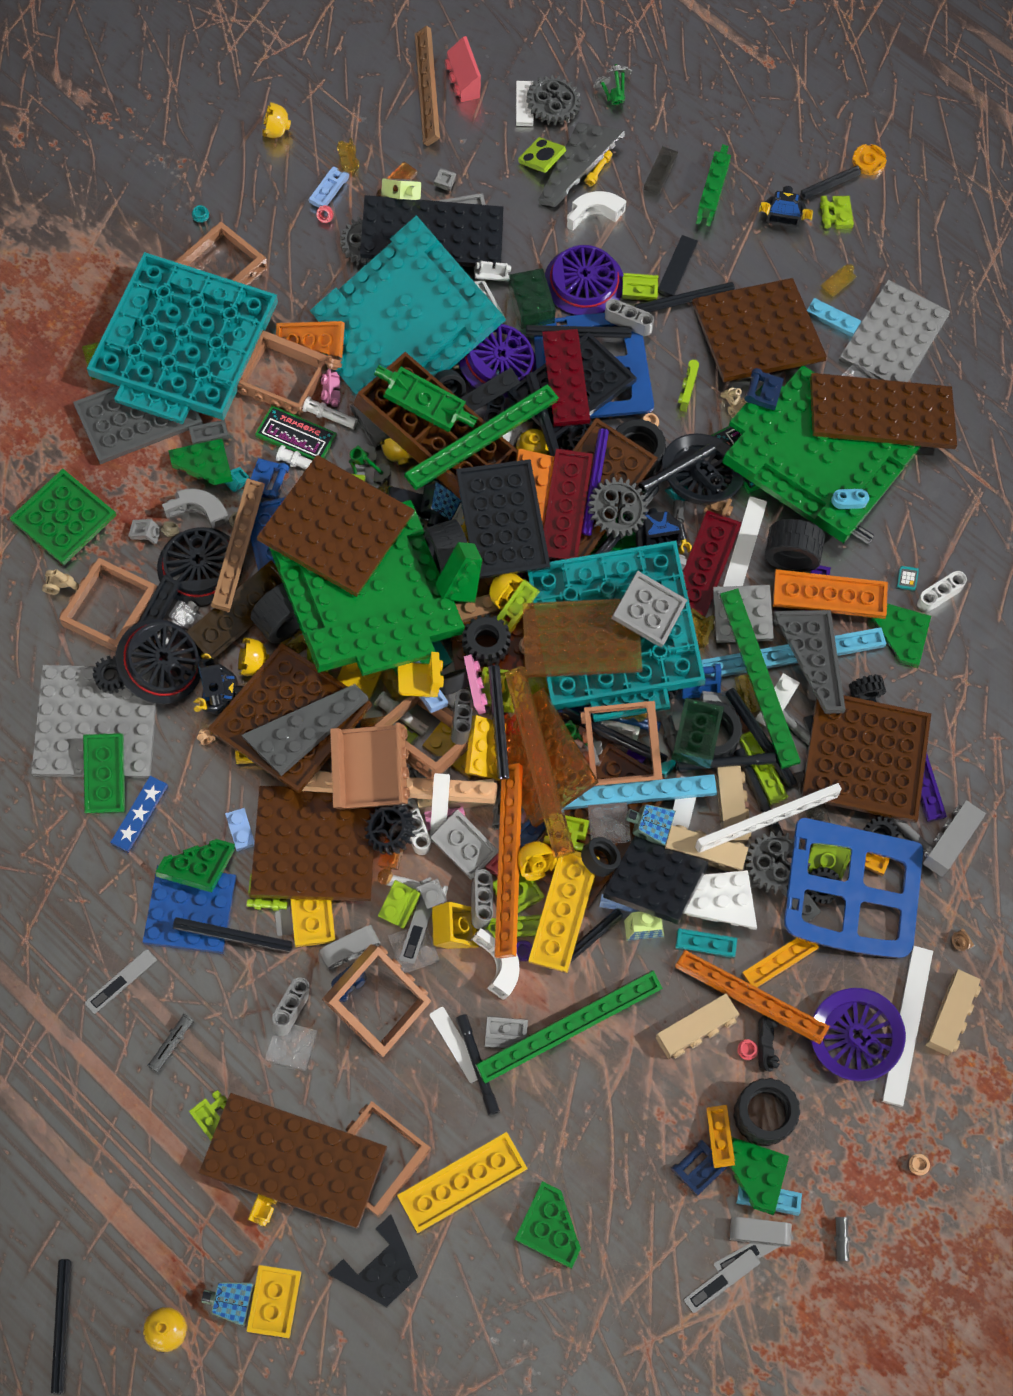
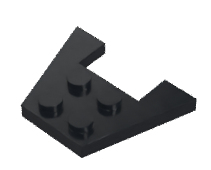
M391 1214L375 1228L389 1245L370 1264L357 1274L343 1259L328 1273L331 1277L386 1308L418 1278Z

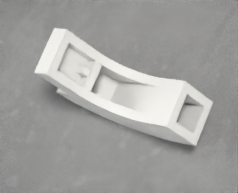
M604 191L586 193L573 201L572 211L567 216V228L573 231L585 217L593 214L603 215L616 222L625 212L626 200L618 195Z
M480 928L471 940L488 951L496 963L495 977L487 989L504 1000L511 994L518 981V956L516 953V957L496 958L493 934L488 930Z

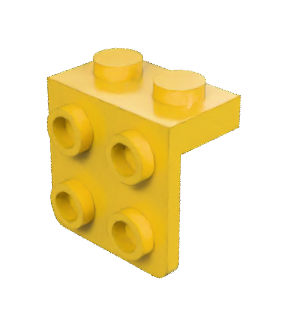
M431 652L429 664L409 663L398 666V693L400 695L438 697L439 688L443 687L444 676H440V672L443 669V660L439 659V652Z

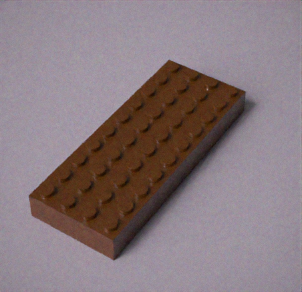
M406 352L386 368L394 373V371L398 372L401 366L453 394ZM375 377L357 393L353 404L418 463H422L486 423L465 404L463 407L464 411L478 417L474 427L471 428L458 420L455 421L450 432H447L384 398L383 396L389 385L387 381L379 377ZM500 437L436 478L461 500L456 469L516 461L517 449L506 439Z

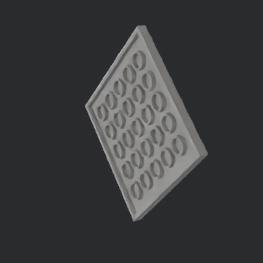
M43 665L32 776L84 777L83 735L123 733L125 778L148 779L151 776L156 704L135 696L125 685V689L119 688L118 693L115 690L113 694H109L108 691L106 693L103 692L102 689L98 688L93 678V668L97 666ZM137 667L135 670L140 674L147 667ZM154 668L141 678L148 682ZM109 669L104 674V678L108 681L115 680L118 677L116 669ZM158 673L156 674L153 682L151 683L152 685L157 687L159 678Z

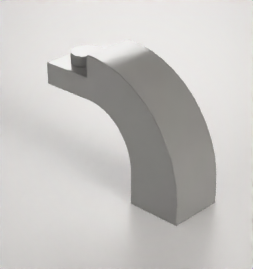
M185 489L178 491V499H171L162 504L167 519L187 511H197L206 516L211 528L217 529L229 524L228 514L221 501L203 490Z

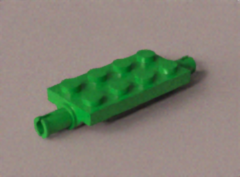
M379 364L374 373L375 376L388 382L389 386L383 396L384 398L447 432H450L455 421L459 420L473 428L478 417L464 411L463 407L466 401L401 366L398 372L394 371L393 373Z

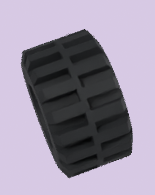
M485 614V617L477 616V620L471 619L470 624L467 623L463 631L462 647L466 656L472 655L474 661L479 662L480 667H484V665L489 667L493 663L498 665L500 660L503 662L509 653L511 642L509 627L507 624L504 625L502 619L498 621L497 616L494 615L493 618H490L489 614ZM481 635H490L497 640V643L492 647H482L475 640Z

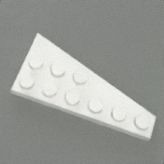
M748 870L704 875L684 914L756 930L757 924Z

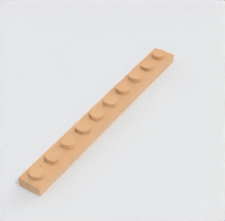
M318 771L302 791L333 793L332 772ZM409 777L407 779V787L410 789V798L433 799L434 781L432 782L428 778ZM450 780L448 801L495 804L497 783Z

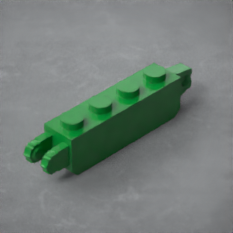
M722 144L720 152H714L700 200L696 224H700L702 218H706V226L710 227L712 220L715 218L731 155L727 154L728 145Z

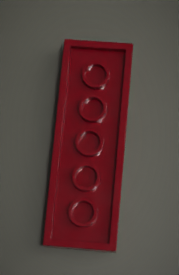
M578 329L542 332L548 385L559 397L558 401L551 405L554 427L590 424Z
M556 449L544 525L549 559L564 560L578 557L593 458L592 453Z
M709 510L705 514L683 570L691 613L702 619H705L713 599V587H717L742 524V522Z

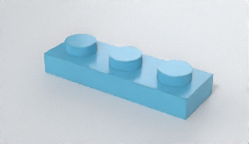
M816 298L813 299L807 309L811 318L850 337H853L861 324V320Z
M738 1185L736 1203L751 1206L745 1191ZM781 1189L776 1212L799 1216L802 1193Z

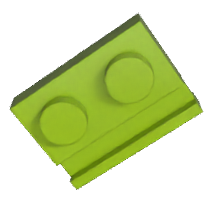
M623 273L622 299L652 301L658 298V275Z
M395 880L378 916L405 929L421 896V892Z

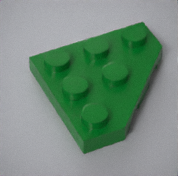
M222 439L168 450L172 468L176 470L182 469L187 471L188 475L198 479L202 477L213 485L233 481Z
M887 603L886 618H872L871 620L875 626L877 625L878 628H882L885 641L896 654L895 657L898 662L918 668L931 616Z
M215 839L209 841L208 845L202 847L197 845L185 849L179 855L165 856L156 870V877L212 893L235 851V844Z
M732 1137L735 1165L730 1166L734 1173L736 1181L741 1189L745 1191L753 1209L774 1215L789 1156Z
M542 1181L514 1240L572 1269L581 1250L562 1191Z

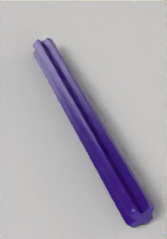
M600 428L598 431L582 526V534L587 536L592 534L594 520L590 521L593 514L588 513L592 507L587 506V504L592 501L589 499V496L594 494L592 491L594 488L598 489L597 485L601 481L609 434L608 429Z

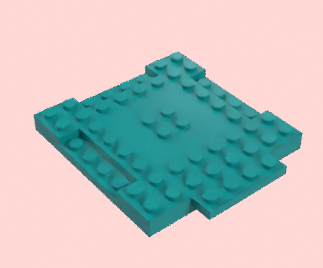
M417 215L390 238L392 242L341 288L335 287L310 310L318 322L342 321L345 323L343 355L340 358L342 359V367L338 368L336 372L355 395L377 377L374 373L379 364L387 368L404 352L408 353L433 376L442 370H449L506 321L503 314Z
M144 252L87 367L88 375L120 386L114 398L116 403L183 424L189 410H193L224 420L238 391L237 385L263 330H266L278 304L277 294Z
M676 541L550 562V569L527 572L529 583L540 591L533 601L552 711L564 709L565 707L572 708L584 705L597 707L655 701L656 712L669 710L671 706L667 691L705 685L703 665ZM637 571L687 599L662 648L611 619ZM562 620H563L564 626H563V628H562V630H561V625H560V623H561ZM647 709L592 713L593 721L598 722L645 714Z

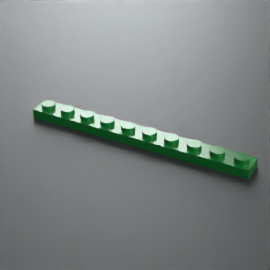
M548 384L407 471L404 477L415 490L419 489L556 403L559 397Z
M739 589L720 593V599L780 767L784 769L800 764L799 755Z
M651 970L476 1063L475 1066L483 1083H487L663 988L654 970Z

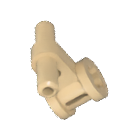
M728 388L726 391L721 392V397L723 399L726 398L730 404L727 409L731 418L747 403L744 398L740 397L742 393L740 388Z
M57 569L46 571V582L42 586V591L55 595L59 593L60 588L71 587L76 591L79 589V583L74 581V578L70 575L63 574Z

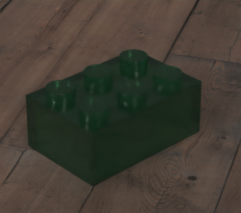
M543 268L509 274L508 288L520 329H525L527 325L555 323L556 309Z
M685 698L671 760L710 769L722 719L723 706Z

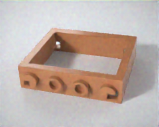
M222 222L213 226L210 232L202 236L195 245L188 248L180 258L174 260V262L188 266L220 237L225 236L253 259L247 267L232 279L233 281L248 285L268 268L266 257Z
M263 330L237 385V390L241 395L251 396L259 402H266L271 406L301 417L304 413L302 409L308 396L312 398L322 375L328 369L327 364L324 363L327 355ZM266 347L317 367L299 403L247 383Z
M98 558L96 562L91 564L86 578L84 577L81 580L77 592L71 595L68 606L60 613L59 620L63 627L116 652L121 637L130 627L139 622L158 586ZM103 570L146 590L115 640L72 619Z
M408 696L374 727L393 725L416 704L429 713L430 711L419 696ZM445 707L430 713L451 728L453 711ZM405 740V747L408 749L406 763L433 782L435 773L442 774L467 751L468 741L463 745H454L435 762Z
M655 701L586 707L584 712H580L581 723L586 726V732H582L583 743H587L588 751H584L585 763H589L590 771H586L587 783L591 782V786L663 779ZM646 708L653 774L597 780L591 714Z
M370 944L321 1000L376 1054L384 1057L430 1004L431 1000L427 997L428 992L423 987L417 986L414 983L415 979L409 973H404L400 969L402 967L401 964L387 956L388 951L383 946ZM376 957L418 998L381 1042L338 1001Z
M371 1101L369 1105L366 1104L361 1108L358 1113L360 1116L356 1122L352 1120L345 1129L347 1133L357 1135L369 1118L375 1114L419 1149L378 1203L374 1206L368 1201L366 1209L379 1218L430 1153L431 1147Z

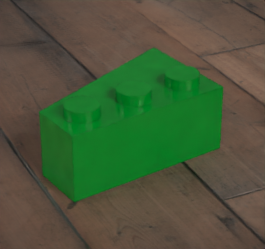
M458 542L435 583L442 599L448 598L463 602L476 601L482 558L474 543Z

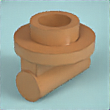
M964 928L955 932L952 936V944L959 951L969 950L975 946Z

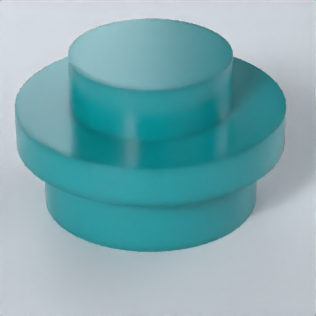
M198 205L192 211V218L196 222H205L209 218V211L206 207Z

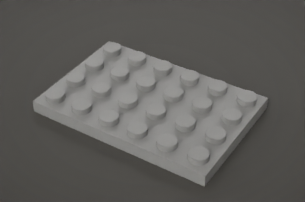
M888 280L841 354L839 361L874 379L909 382L951 311Z

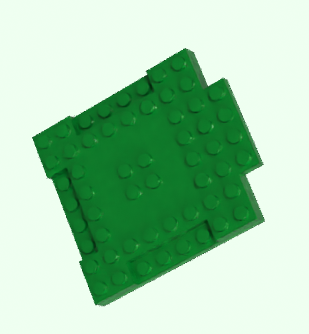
M802 366L788 383L781 387L775 411L747 402L732 418L729 426L742 435L726 452L722 463L844 544L917 454L921 446L813 436L810 376L811 373L815 372L806 366ZM762 386L755 392L756 396L760 397ZM839 489H863L869 495L867 505L859 509H838L832 504L831 498L834 492Z
M411 500L402 502L415 510ZM414 511L413 516L357 597L269 547L318 673L356 662L362 676L428 659L431 656V652H435L432 642L463 634L465 626L454 600L442 599L435 585L440 574L423 536L424 529L416 511Z

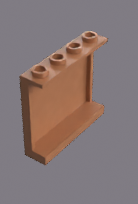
M398 722L396 725L345 730L339 728L330 729L333 808L341 810L408 804V799L410 798V789L407 787L409 769L406 767L408 749L405 747V739H407L408 734L403 724Z

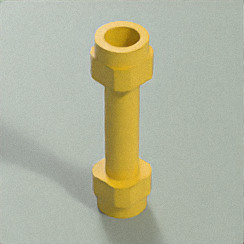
M610 150L604 154V158L595 166L593 171L589 172L586 176L585 183L588 186L596 184L598 174L605 163H609L611 160L612 152Z

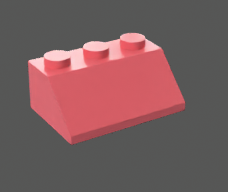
M464 36L447 51V59H445V67L450 71V81L455 85V95L459 96L461 102L480 98L481 75L467 36Z

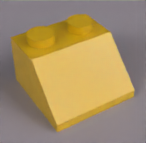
M446 902L432 907L434 946L446 949L479 947L477 943L471 940L478 929L472 925L470 906Z

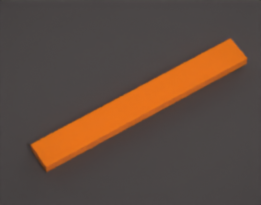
M684 950L675 965V968L727 994L729 997L818 1044H821L829 1030V1025L687 950Z

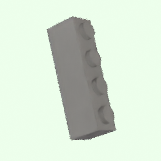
M967 800L962 806L957 805L952 813L955 815L954 818H949L943 826L946 829L944 833H938L933 840L936 843L935 846H930L924 854L927 858L922 864L941 877L949 870L986 815L985 812Z

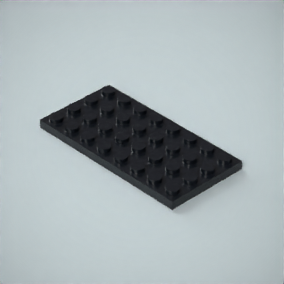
M365 195L360 258L373 259L392 242L390 238L417 215L460 266L475 267L476 262L485 261L493 262L492 268H494L496 263H501L504 206L396 199Z

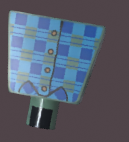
M647 804L642 806L639 812L629 809L625 820L635 824L632 832L633 835L660 846H665L676 811Z
M219 1282L216 1292L203 1291L201 1303L213 1305L212 1315L246 1327L255 1285L253 1283Z

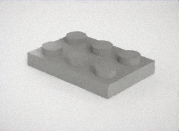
M458 809L429 837L470 880L474 878L478 870L483 869L499 852Z

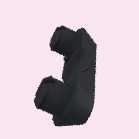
M763 1015L758 1022V1063L761 1069L771 1072L780 1065V1063H777L780 1060L778 1056L774 1055L773 1048L774 1027L777 1028L779 1023Z

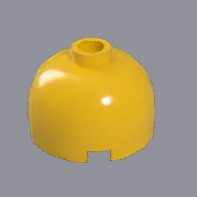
M269 102L263 123L266 128L265 130L262 129V136L275 139L281 137L285 130H289L291 120H288V113L281 105Z
M529 429L518 437L515 447L517 450L524 449L549 455L541 430Z
M391 438L385 439L384 442L381 441L382 451L388 460L398 462V465L409 463V459L413 458Z
M512 573L494 578L489 590L490 598L494 605L502 611L523 579Z
M244 638L242 640V643L245 644L244 649L240 648L238 669L241 671L238 674L253 676L270 655L266 654V647L259 640Z
M540 841L525 844L518 853L519 872L528 881H535L545 877V872L549 869L552 871L557 863V857L552 849Z
M161 1307L154 1310L147 1317L143 1327L145 1342L150 1348L158 1352L176 1350L184 1342L187 1331L185 1318L179 1311L171 1307Z

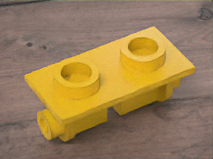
M257 1195L248 1220L260 1226H266L270 1222L269 1220L274 1210L271 1205L272 1203L276 1204L277 1201Z

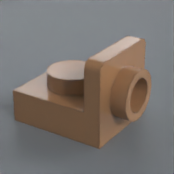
M729 498L727 502L720 501L715 504L706 505L703 514H706L707 510L724 517H730L733 506H731L732 499Z

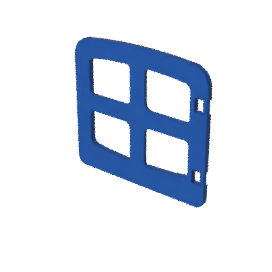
M605 313L574 315L561 318L550 317L541 319L536 323V325L557 326L556 322L567 323V325L559 326H617L605 319ZM632 332L631 338H624L627 355L615 356L637 377V381L631 385L632 398L625 401L608 402L590 415V418L645 414L653 411L654 400L643 335ZM534 336L536 369L546 363L542 336Z
M808 818L798 820L795 827V841L792 851L787 905L784 916V925L787 931L796 938L855 953L891 958H902L909 955L914 946L924 852L923 846L915 841ZM800 839L805 840L804 850L799 849ZM811 844L832 845L851 850L847 881L843 882L814 876L807 872ZM867 852L904 864L902 894L867 887L864 884L863 877ZM805 890L840 896L845 900L841 932L815 926L802 919ZM792 899L798 900L797 910L791 909ZM862 902L900 910L898 937L896 940H881L858 935L859 913Z

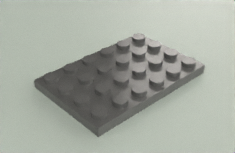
M114 386L73 402L100 464L189 430V427L203 424L198 412L189 410L184 423L180 424L116 403L114 398L120 386Z

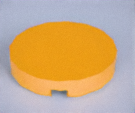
M863 144L857 147L852 158L853 166H859L861 169L860 173L865 175H876L882 172L887 161L886 154L882 148L873 144L871 146Z

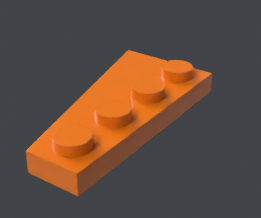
M342 321L276 323V335L319 353L342 358L345 323Z

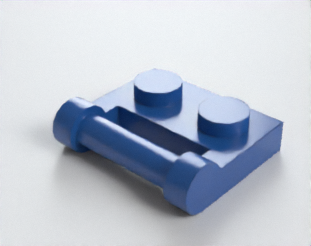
M258 458L250 479L265 483L262 497L272 500L278 499L284 476L288 473L290 467L285 463L279 464ZM277 471L278 474L273 488L268 490L273 473Z
M721 664L703 667L704 674H714V677H705V685L682 689V698H700L702 691L721 693Z

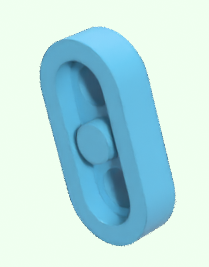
M839 489L834 492L831 498L832 504L838 509L864 508L869 501V495L863 489Z

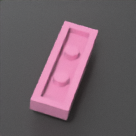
M472 655L465 656L464 660L474 707L479 715L487 713L485 705H488L485 693H482L484 683L482 677L478 675V672H481L479 662L474 661Z

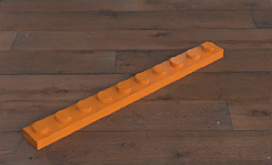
M519 763L508 765L509 778L501 780L495 957L498 959L516 957L518 853L520 850L523 766Z

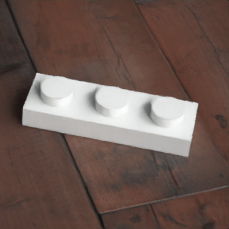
M784 673L774 688L782 711H784L800 682ZM760 711L756 721L760 726L767 729Z

